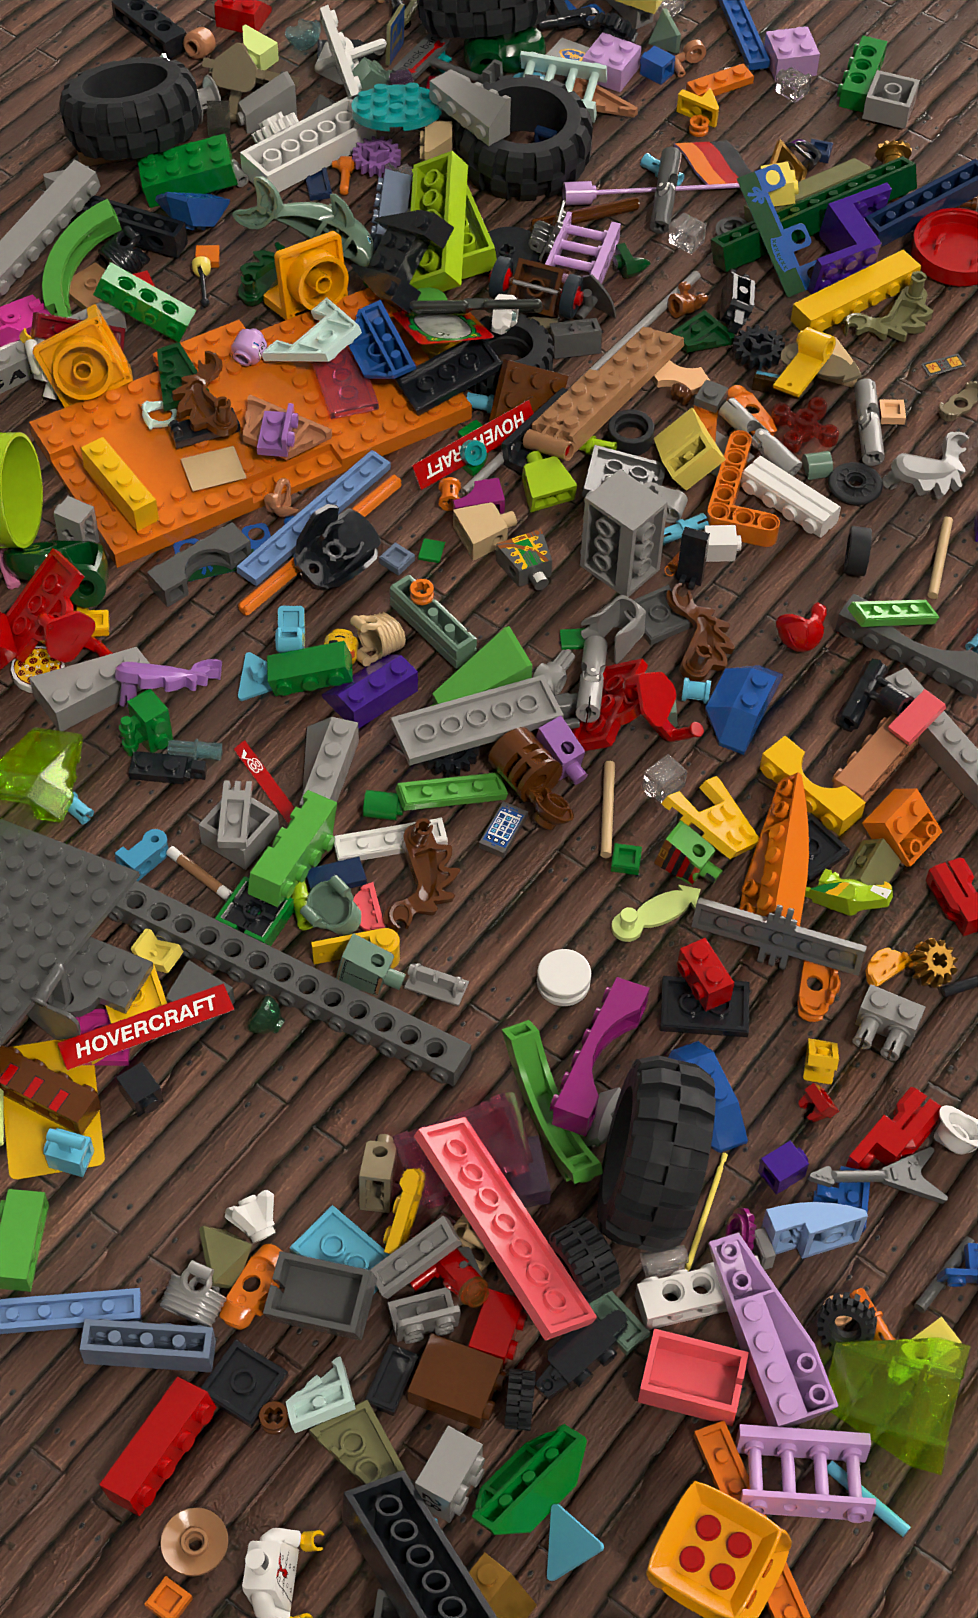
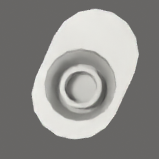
M942 1106L939 1110L941 1123L934 1133V1139L956 1154L963 1155L975 1151L978 1148V1119L966 1115L952 1106Z

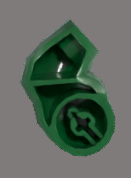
M533 26L525 30L498 36L466 38L463 46L464 60L468 69L479 75L482 74V71L494 59L502 62L503 72L520 73L525 71V69L521 68V51L546 55L544 37Z
M52 540L35 542L27 548H9L4 551V560L9 571L15 577L29 581L52 548L59 551L85 576L79 587L70 597L75 605L84 608L94 607L102 601L106 594L109 570L107 556L102 544L92 541Z

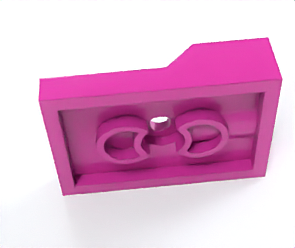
M32 294L0 307V347L20 340L19 335L24 328H26L27 334L30 335L33 312L50 314L44 307V303L41 304L39 298L37 299Z

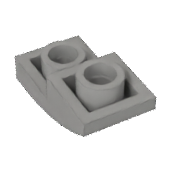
M620 1087L599 1094L597 1115L587 1136L580 1135L586 1146L595 1145L598 1147L607 1141L612 1116L621 1091Z

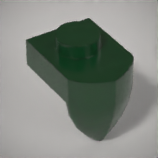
M625 243L616 245L613 264L616 269H619L624 279L639 275L651 264L647 259L633 258Z

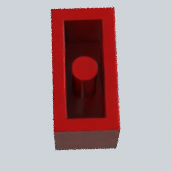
M488 1289L468 1345L472 1349L502 1359L503 1369H505L507 1360H513L519 1342L514 1339L518 1330L523 1332L528 1318V1313L524 1312V1307L519 1299Z

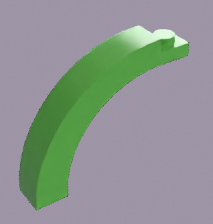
M108 199L94 205L77 217L60 235L48 256L43 273L42 291L45 307L51 315L66 318L72 316L69 291L77 267L88 252L98 243L122 230L116 212Z
M530 1020L502 1029L508 1055L525 1104L547 1152L566 1181L572 1180L576 1184L588 1182L593 1177L603 1174L600 1161L585 1145L579 1134L552 1125L553 1112L549 1110L554 1095H559L546 1059L539 1030Z

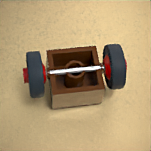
M505 256L497 258L489 275V297L495 299L498 294L507 295L509 287L512 286L510 295H514L517 299H540L543 305V310L540 314L556 318L560 315L570 319L575 316L583 300V277L575 274L569 275L570 271L522 258L518 259L515 275L513 276V259Z

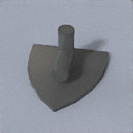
M593 274L584 275V295L582 300L584 305L577 312L576 317L579 320L585 319L594 307L616 318L615 306L609 293Z

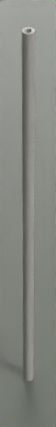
M693 271L683 282L687 281L692 286L701 277L700 273ZM678 286L590 369L599 370L642 327L651 325L668 309L669 296L674 293L680 294ZM501 451L461 489V493L464 496L473 490L474 481L487 479L504 463L503 452Z

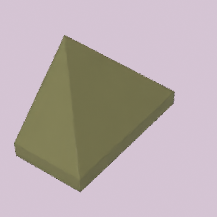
M202 1226L199 1228L206 1266L214 1269L212 1286L232 1289L245 1267L252 1244L227 1230Z

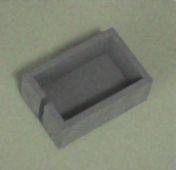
M280 1251L272 1279L280 1287L285 1288L284 1293L277 1286L270 1285L263 1314L273 1322L362 1341L377 1282V1277L372 1271Z

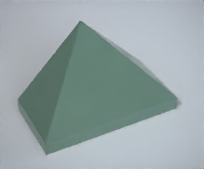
M667 8L662 9L648 44L673 53H679L681 34Z

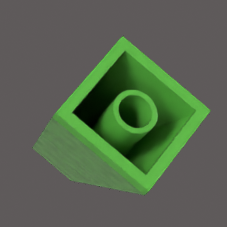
M510 626L503 628L432 693V705L430 706L532 678V663Z

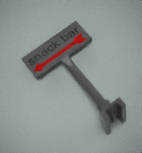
M429 33L392 68V73L414 81L425 69L433 66L446 72L450 69L470 78V81L474 83L479 82L483 84L487 81L491 84L496 82L497 77L503 76L502 62L494 59L482 71V74L479 75L440 60L438 57L451 43L449 40Z

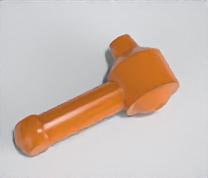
M340 156L338 160L332 161V168L338 169L341 173L340 194L347 195L349 194L350 174H352L355 168V162L352 156Z

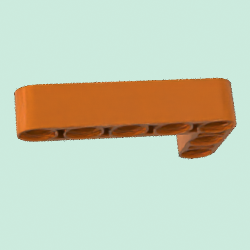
M737 430L731 433L724 453L726 460L720 466L709 502L706 521H708L709 526L735 525L736 534L741 536V542L770 547L777 541L780 526L779 518L771 513L735 506L741 486L742 473L746 469L752 441L749 433Z

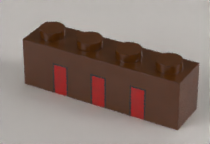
M1 1045L0 1089L4 1091V1096L66 1129L82 1135L101 1109L97 1091L89 1085L83 1084L81 1086L73 1082L67 1074L61 1071L56 1073L48 1069L38 1059L30 1060L24 1057L15 1047Z

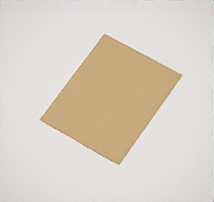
M234 446L181 459L192 491L246 478Z

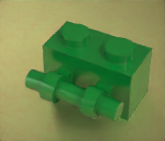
M151 689L127 701L130 717L124 716L121 718L119 731L123 737V749L128 756H133V752L138 750L140 743L148 752L154 753L166 748L173 742L169 710Z

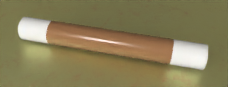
M174 846L167 850L166 855L227 902L233 893L231 890Z

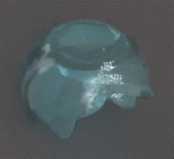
M299 18V23L296 27L289 26L286 28L285 37L293 47L306 51L317 44L321 33V23L317 22V20L313 22Z

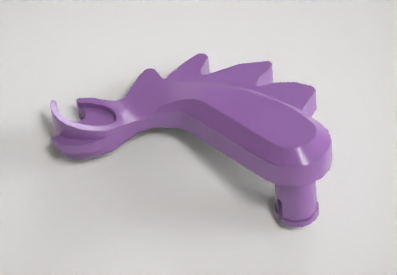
M218 659L203 660L195 663L191 670L163 665L123 662L115 669V679L121 682L119 705L124 707L127 701L137 696V686L141 689L163 687L166 692L176 691L183 687L196 691L197 685L207 686L208 678L221 680L222 661Z

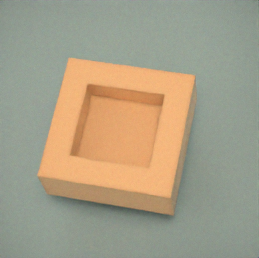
M879 400L880 424L905 425L904 400Z

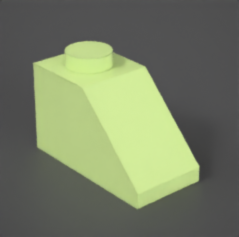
M246 24L242 26L243 43L247 47L248 54L257 66V69L267 70L279 61L278 43Z

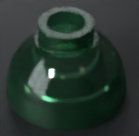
M270 995L264 996L253 1011L246 1024L248 1031L256 1034H266L269 1032L277 1034L281 1029L285 1019L281 1017L278 1003Z

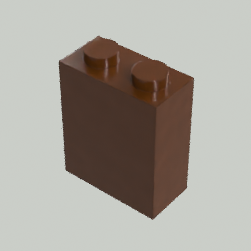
M431 1333L408 1389V1403L481 1429L484 1419L489 1421L494 1411L496 1402L491 1401L495 1390L501 1392L507 1373L503 1372V1360Z

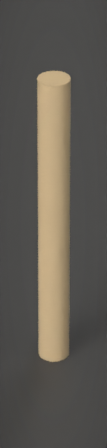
M944 517L942 521L928 590V597L931 599H936L939 593L953 523L951 517Z
M606 761L604 763L600 853L603 858H609L612 855L615 763L613 761Z

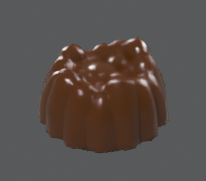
M679 383L672 385V399L679 401L682 405L689 403L693 397L692 391Z

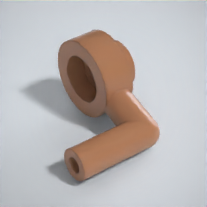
M692 40L684 46L683 52L675 55L674 70L679 78L684 77L686 74L681 62L687 60L689 63H697L705 57L706 48L702 41Z

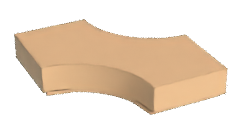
M670 360L651 378L658 388L672 387L673 384L679 383L688 387L693 395L699 392L706 379L710 380L701 367L683 368Z

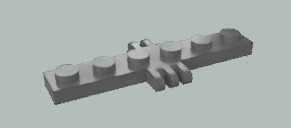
M700 897L697 901L691 927L760 947L757 962L763 963L767 954L770 955L768 965L774 967L776 958H781L779 968L785 970L788 958L792 956L859 976L867 946L797 926L798 920L792 919L795 909L788 908L787 915L784 917L781 916L783 906L777 904L775 914L769 913L768 917Z

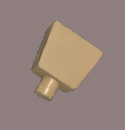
M491 502L453 510V527L472 560H476L496 550L497 543L507 540L508 528L517 525V519L513 511L500 515L496 506Z

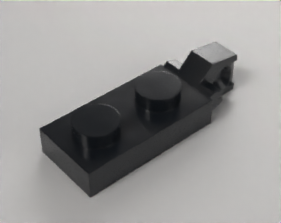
M141 751L133 752L129 769V778L132 780L183 785L184 781H190V779L205 780L207 774L205 761L194 760L192 757Z

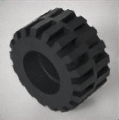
M580 1216L547 1235L546 1240L588 1303L619 1287L621 1283L620 1272L615 1256L604 1236L588 1219Z

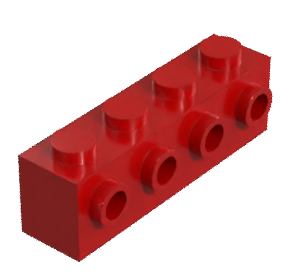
M177 1376L99 1484L110 1501L139 1517L145 1508L152 1504L157 1491L165 1480L172 1476L181 1457L191 1449L198 1433L213 1417L217 1407L207 1391Z

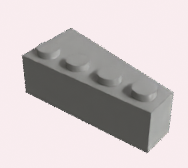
M134 647L32 676L29 679L34 698L57 729L62 732L120 701L121 682L115 679V669L123 662L150 663L140 650ZM137 686V692L142 690L139 686Z

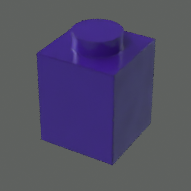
M788 1141L761 1158L758 1173L777 1195L805 1177L809 1165L808 1158L802 1149L796 1148L791 1141Z

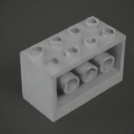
M619 469L612 476H607L603 483L595 490L589 491L584 499L580 566L620 595L623 594L629 597L660 570L668 501Z

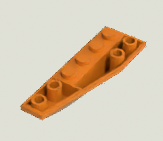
M797 772L778 782L742 886L739 909L768 917L769 913L775 914L777 904L783 906L781 916L784 917L787 915L788 908L795 909L792 919L798 920L797 926L800 927L808 877L809 828L802 774Z

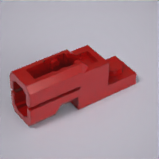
M957 858L948 861V866L945 862L930 868L925 881L947 919L955 922L964 937L978 932V892H976L972 885L974 875L965 859Z
M910 1087L896 1104L893 1112L894 1118L891 1120L886 1115L882 1116L850 1154L846 1167L867 1170L875 1158L888 1166L901 1160L902 1157L913 1155L941 1122L939 1116L941 1105L930 1098L922 1107L921 1104L926 1100L927 1096L917 1088Z

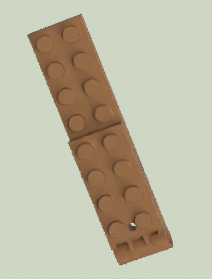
M642 327L599 370L589 369L566 393L532 423V429L527 430L524 435L523 446L526 449L555 456L561 460H571L574 453L684 346V338L649 327Z

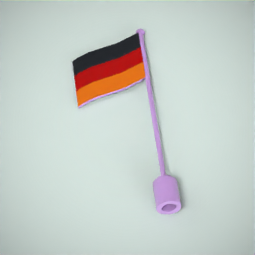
M727 141L674 143V147L682 152L695 174L706 184L676 186V191L740 188L736 178L752 173L738 151ZM591 181L563 182L562 199L565 201L564 206L590 205L593 200H596L597 195L655 192L656 187L596 190V186H592Z

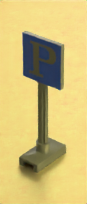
M411 0L406 9L405 4H400L387 24L386 65H391L404 43V27L409 23L418 8L417 0Z

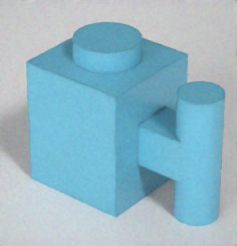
M50 1128L46 1135L47 1141L43 1151L49 1168L83 1177L94 1154L91 1138L56 1128V1130Z

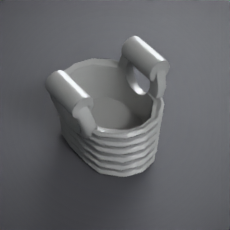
M192 1260L181 1276L171 1275L160 1307L198 1325L212 1327L215 1318L218 1317V1313L227 1300L223 1295L219 1294L220 1287L212 1286L214 1269ZM190 1274L194 1275L195 1277L192 1278L191 1281H190L189 1284H188V1281H187V1280H188L189 1275H190ZM198 1282L204 1284L200 1290L195 1291V1286Z

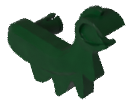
M275 242L276 251L286 248L279 242ZM265 250L253 251L254 259L257 262H249L240 267L243 277H240L242 283L239 286L238 293L240 300L245 305H259L264 300L263 295L278 284L274 252Z

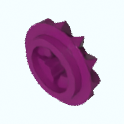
M746 1208L734 1210L727 1222L725 1237L739 1233L750 1250H753V1241L756 1238L755 1229L757 1228L754 1224V1214H751L749 1209Z

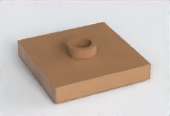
M95 262L74 275L70 285L69 299L83 310L103 301L93 294L105 269Z

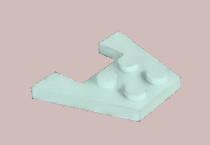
M326 297L311 310L313 318L319 320L315 326L294 344L279 340L274 341L264 350L262 357L264 361L329 362L346 346L352 344L354 339L362 332L354 320Z

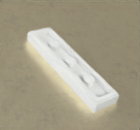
M442 818L431 819L429 826L433 825L432 834L436 843L448 845ZM416 822L335 836L334 848L337 862L358 856L360 860H367L405 853L402 846V836L408 826Z

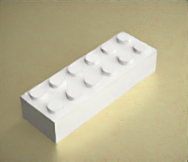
M348 96L241 151V168L248 175L252 183L254 177L263 176L270 180L278 192H281L306 179L307 176L321 171L322 168L332 165V161L338 160L340 156L353 154V148L357 147V142L363 143L364 138L372 140V136H375L377 139L376 130L364 127L353 119L351 109L353 99Z

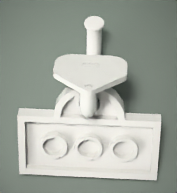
M329 5L320 8L319 17L327 36V42L324 44L314 69L316 73L340 85L344 84L347 95L354 99L362 89L358 76L354 77L352 73L359 63L358 58L371 53L382 55L385 52L387 43L384 39H378L354 48L350 39L344 37L342 32L338 33L336 27H338L337 23L339 22L335 10L330 11Z

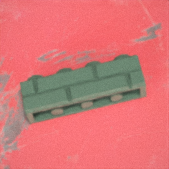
M407 575L390 587V605L455 669L461 668L477 653V638L470 632H467V629L437 600L433 598L431 603L427 605L413 603L410 598V586L415 579L411 575Z

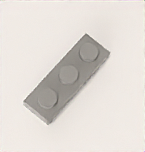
M443 1215L370 1269L377 1277L376 1285L383 1297L390 1298L462 1244L447 1217Z

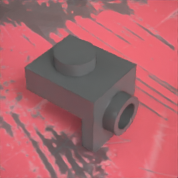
M706 379L695 396L693 405L716 413L719 407L727 400L728 387Z

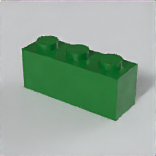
M345 641L268 655V683L275 696H287L292 693L307 690L313 691L318 688L339 686L344 683L353 682L352 655Z

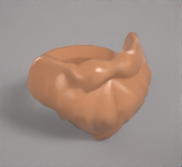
M286 478L279 479L274 493L265 495V506L270 513H276L280 517H289L297 513L299 509L291 507L292 498L289 480ZM286 484L287 493L281 494L282 488Z

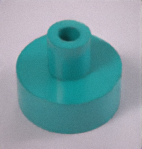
M467 440L462 444L460 457L464 463L477 466L486 458L487 451L482 442Z

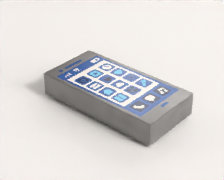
M503 801L481 838L479 848L504 858L526 821L528 811Z

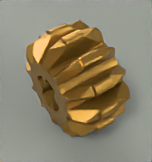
M929 938L925 942H919L914 946L915 950L908 955L914 961L908 966V968L915 970L912 978H921V986L931 985L932 988L940 987L942 984L949 983L952 980L951 975L956 974L958 971L953 965L958 961V958L951 955L954 948H946L945 940L936 942L935 938Z

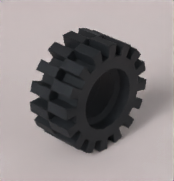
M844 1292L843 1298L837 1293L833 1295V1299L829 1297L825 1304L822 1305L817 1321L818 1336H822L821 1342L823 1345H826L828 1342L830 1343L829 1350L834 1352L835 1348H839V1355L844 1356L845 1351L849 1350L850 1356L856 1355L857 1349L861 1354L865 1351L866 1346L870 1347L877 1327L876 1311L874 1307L869 1308L870 1302L867 1299L862 1303L860 1302L861 1295L855 1293V1297L852 1299L850 1298V1292ZM839 1316H849L859 1323V1329L854 1332L843 1331L836 1326L835 1319Z
M510 1369L504 1429L531 1430L536 1371Z

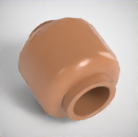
M198 27L186 34L183 44L186 53L193 59L199 60L210 55L215 50L216 41L209 29Z

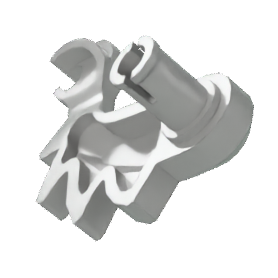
M963 432L948 433L941 445L943 451L942 460L907 453L898 455L891 463L892 470L882 478L883 485L887 489L890 487V490H893L901 481L911 483L920 496L926 495L933 488L937 499L942 498L949 490V487L956 492L962 487L960 476L965 473V468L959 461V456L967 449L965 447L960 448V446L969 437Z

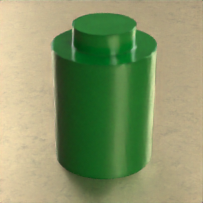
M366 790L363 817L397 821L398 815L403 816L404 811L397 793Z

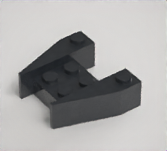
M424 210L376 217L374 221L386 229V232L382 236L375 254L371 257L367 268L353 263L351 265L352 269L376 296L395 309L409 314L412 312L410 303L417 301L421 294L419 290L409 283L429 245L444 249L454 230L452 225L437 214Z

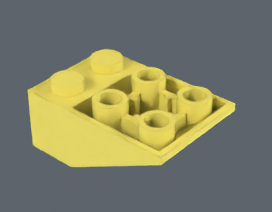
M693 408L689 409L654 437L663 464L673 480L686 491L726 460Z

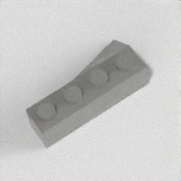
M451 69L430 80V100L486 145L490 146L510 135L511 97L507 95L501 97L498 91L494 89L486 90L483 84L479 82L472 83L470 78Z
M330 717L307 727L303 793L299 803L300 808L304 804L303 796L307 790L335 802L338 801L359 743L358 722Z

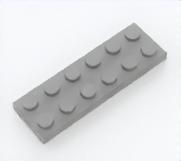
M544 675L391 717V725L410 766L497 741L504 734L518 727H525L530 731L536 730L560 715L563 718L564 715Z

